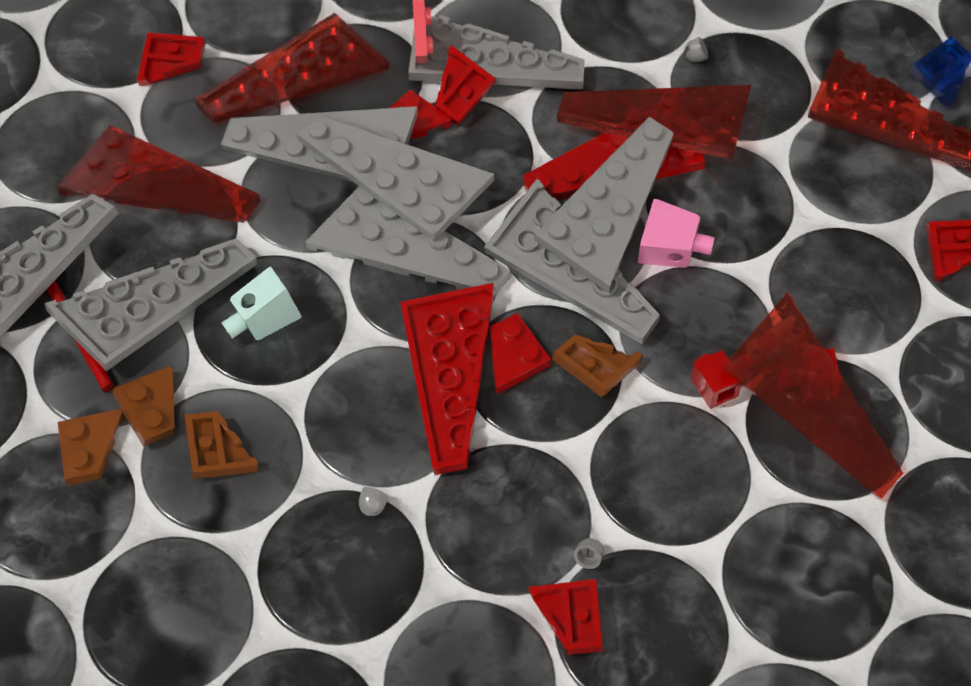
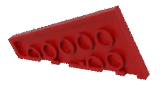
M677 94L523 175V185L527 192L536 179H538L552 198L556 200L570 198L649 117L674 133L668 152L655 180L702 170L705 168L706 161Z
M494 283L400 302L434 476L467 469L495 291Z

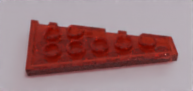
M333 13L195 98L196 106L215 124L388 70V61L336 13Z
M836 48L809 109L808 118L971 171V132L962 126L955 127L943 119V114L937 110L931 112L920 105L921 100L884 77L876 78L866 71V66L860 62L852 63L844 58V52Z
M751 85L564 92L557 113V122L629 138L651 117L674 133L670 147L733 160Z
M111 125L56 187L59 195L69 196L70 193L84 195L86 198L91 194H95L101 198L114 199L117 204L157 210L166 207L176 209L177 213L189 214V211L205 213L208 218L241 223L245 222L260 203L258 193Z
M787 292L722 369L881 500L902 476L903 472L883 440L874 430L866 413L851 393L852 391L828 353L815 337L807 320L796 307L795 301Z

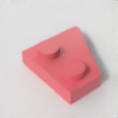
M413 0L416 64L428 63L427 54H433L432 36H426V25H432L431 7H425V0Z

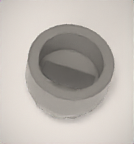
M701 37L695 38L686 44L684 51L689 61L700 62L708 59L707 48Z
M364 487L358 501L359 508L367 516L378 515L385 508L388 496L378 489Z
M590 538L582 540L574 552L576 562L586 569L598 567L604 556L603 545L599 540ZM590 549L594 551L593 557L588 556Z

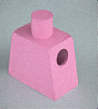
M654 199L640 243L638 263L686 268L689 266L693 251L711 255L715 237L698 233L699 215Z

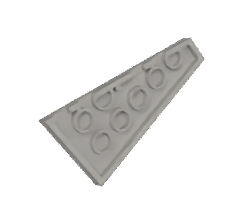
M440 15L439 18L431 16L432 25H426V36H432L433 54H427L428 63L416 64L415 35L413 33L408 72L409 80L441 82L443 70H445L448 59V50L452 45L494 76L496 79L494 85L583 89L585 59L556 50L546 52L536 49L533 43L523 41L520 44L509 40L507 35L471 24L462 26L450 22L449 17Z
M418 107L230 118L221 146L223 150L353 182L299 142L297 133L318 114L408 145L419 111Z
M318 114L297 133L299 142L432 241H435L495 181L493 173Z
M649 117L535 233L534 241L609 293L616 272L621 265L623 255L645 207L648 195L653 188L655 178L668 152L674 133Z
M536 179L484 246L485 253L636 342L643 344L660 321V315L642 294L626 281L620 270H617L608 293L534 241L535 233L561 207V204L555 198H552L544 189V185Z
M360 186L305 242L306 249L317 252L318 249L332 252L334 257L344 259L347 256L362 260L364 265L405 276L410 274L425 277V281L435 284L437 281L455 285L457 290L494 283L495 296L511 278V270L446 231L435 241H432Z
M91 194L62 212L60 220L47 228H44L42 225L32 231L34 233L33 237L21 244L16 241L0 251V338L118 215L113 205L95 194Z
M235 238L203 249L199 255L185 260L179 257L169 261L170 265L155 270L153 267L106 282L104 287L88 293L82 290L73 293V298L58 303L56 300L44 304L46 311L105 371H108L256 266L257 257Z

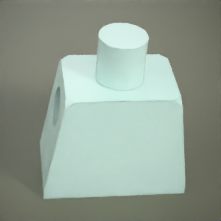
M270 266L231 296L230 301L237 313L221 323L231 338L249 329L256 340H261L297 321L302 316L287 289Z

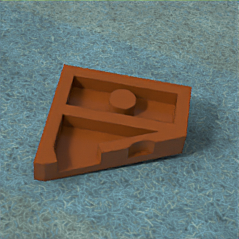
M573 335L554 351L552 360L600 397H603L641 364L643 355L633 351L632 356L613 351L614 345L603 342L597 343L589 338Z
M171 366L113 388L115 400L143 447L173 435L175 428L173 368Z
M121 409L57 422L64 480L67 486L101 479L107 465L106 458L111 454L115 444L114 436L117 428L124 421V414Z
M218 411L184 415L192 479L258 472V461L255 457L251 458L242 447L240 438L227 427V422Z

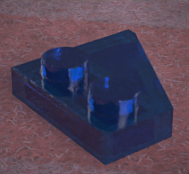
M951 36L915 62L909 71L947 109H950L956 101L957 92L971 61V54Z

